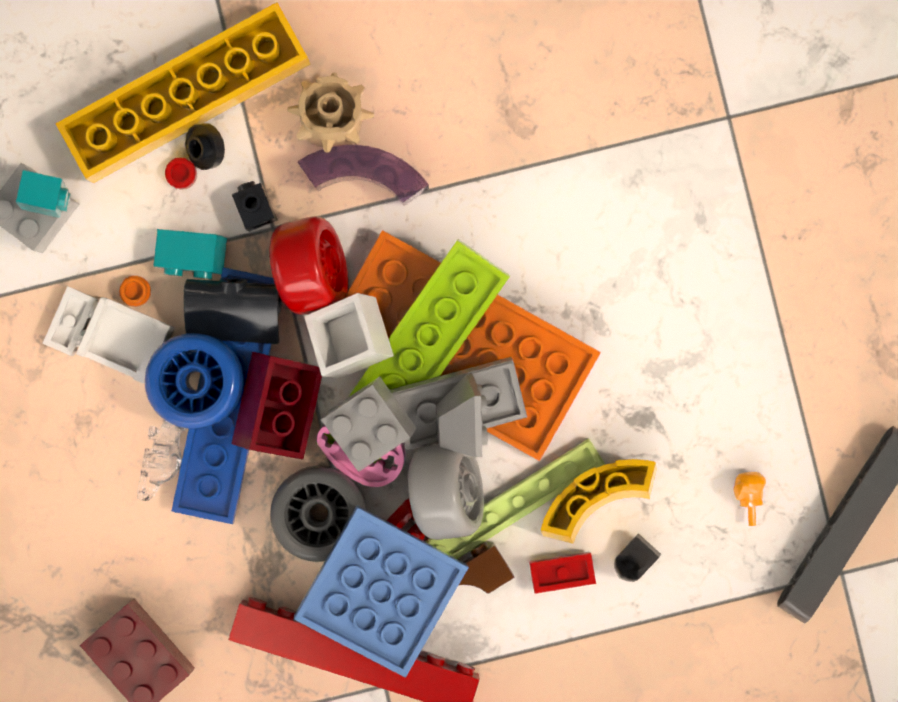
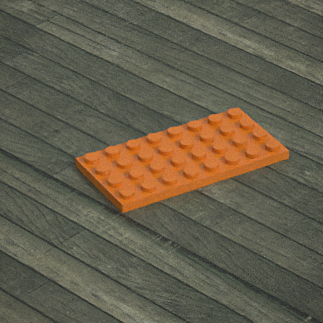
M382 230L350 287L346 298L356 293L376 297L389 339L441 262ZM497 294L440 376L512 357L527 418L487 428V432L540 461L601 352Z

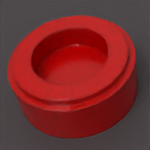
M175 158L167 164L165 178L176 189H188L197 180V169L188 159Z

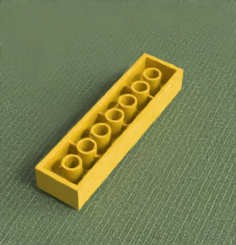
M278 2L55 124L85 179L95 183L185 134L192 126L207 122L309 66L310 61Z

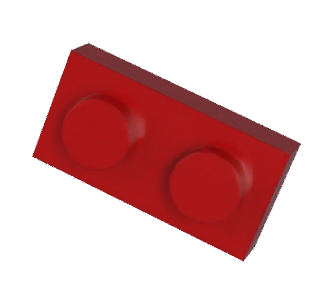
M591 552L529 562L534 594L596 584Z

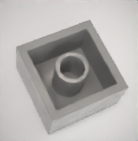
M20 163L0 190V226L31 250L43 254L80 204L70 198L67 212L62 211L60 218L22 210L16 203L22 171L37 172L31 167Z
M380 376L330 409L321 419L358 472L408 440L416 429Z

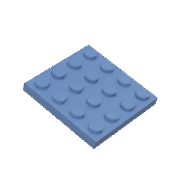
M357 505L294 614V620L406 678L469 567L460 560Z

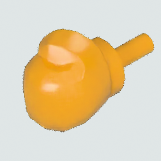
M759 472L739 474L735 479L733 488L736 499L740 500V506L748 507V526H756L755 506L763 505V488L766 480Z

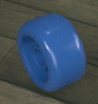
M186 333L170 338L156 349L147 364L144 383L147 398L161 418L181 428L199 429L219 423L231 414L241 398L244 375L238 357L226 343L210 335ZM194 372H199L204 377V384L199 390L193 389L189 383V378Z

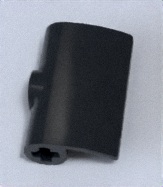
M236 277L222 278L219 281L186 280L183 295L186 333L206 334L216 337L221 341L279 344L278 314L281 311L283 301L275 284L248 283L247 279Z

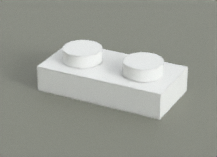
M67 286L42 344L67 355L74 356L78 348L75 346L76 340L80 332L86 329L90 320L88 318L89 310L94 301L99 299Z

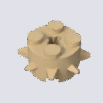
M335 72L331 76L319 77L315 83L304 80L301 83L303 91L301 92L298 105L287 108L288 112L300 116L301 127L296 138L298 140L307 139L311 144L323 147L326 153H329L334 148L348 147L352 143H360L358 134L363 123L362 120L374 118V113L361 107L360 97L365 87L362 84L352 87L348 84L347 80L339 78Z

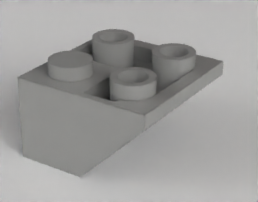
M466 374L436 405V435L440 448L473 457H482V445L488 444L487 427L483 426L482 415H487L486 396L482 394L481 384H476L473 374Z

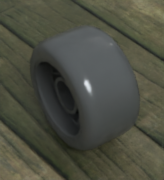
M322 465L309 466L290 475L277 489L270 509L271 526L277 540L289 553L306 561L323 562L328 557L355 507L358 505L366 510L365 499L357 483L339 469ZM315 504L324 505L328 510L327 518L324 520L315 519L311 513L312 506Z

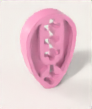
M325 425L322 426L317 434V443L332 464L349 478L369 487L385 486L398 477L404 466L406 452L402 443L381 457L382 459H387L389 456H393L394 463L398 465L397 467L392 466L390 470L386 469L385 462L378 459L376 463H371L358 472L336 441L333 444L327 442L328 437L324 433L329 434L330 432Z

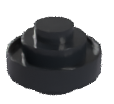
M201 123L192 126L188 130L185 140L186 152L194 166L201 170H209L219 166L224 159L225 144L216 127L209 123Z

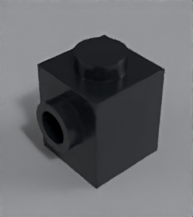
M254 181L244 183L237 187L238 192L231 194L247 231L251 232L278 221L265 187L261 183L255 184Z

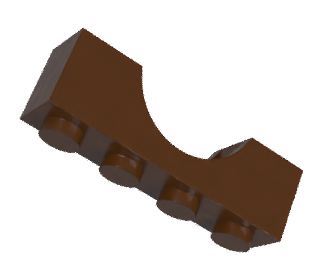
M483 542L470 551L471 557L463 561L469 568L459 585L475 586L489 594L515 577L495 543L487 545L486 542Z

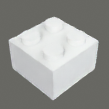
M356 293L304 316L320 372L324 377L343 378L394 356L376 297Z

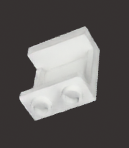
M101 297L99 302L94 301L89 310L88 318L91 320L87 329H83L76 340L75 346L79 347L76 354L108 366L145 384V371L151 356L160 345L171 338L175 327L111 299Z

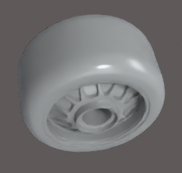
M439 444L428 445L418 449L413 455L409 466L408 492L413 517L419 530L426 537L434 540L472 535L480 527L484 512L483 483L476 457L440 448Z

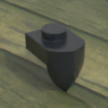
M638 533L615 558V572L621 580L627 582L638 581L659 559L661 553Z

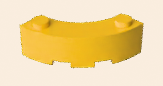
M640 459L617 460L614 463L597 468L594 467L582 473L555 498L545 515L540 529L544 537L574 544L583 523L603 505L623 498L650 499L657 471L656 462Z

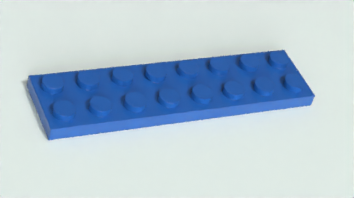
M224 267L222 269L221 279L236 277L247 279L248 283L275 284L272 277ZM223 341L235 352L241 363L245 386L252 352L270 355L272 344ZM201 373L197 390L204 384V377ZM242 395L231 414L219 423L204 428L188 430L171 512L234 524L249 450L231 444Z

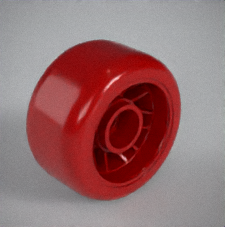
M311 216L279 225L274 230L270 239L269 257L275 286L286 307L295 314L309 315L345 299L348 292L347 264L340 239L330 222L322 217Z

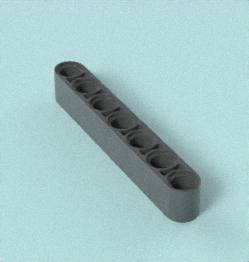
M892 426L885 432L778 599L777 607L802 623H806L812 618L898 484V428Z

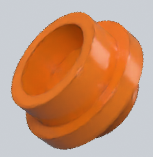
M129 276L120 285V297L129 306H142L151 296L150 284L143 277Z

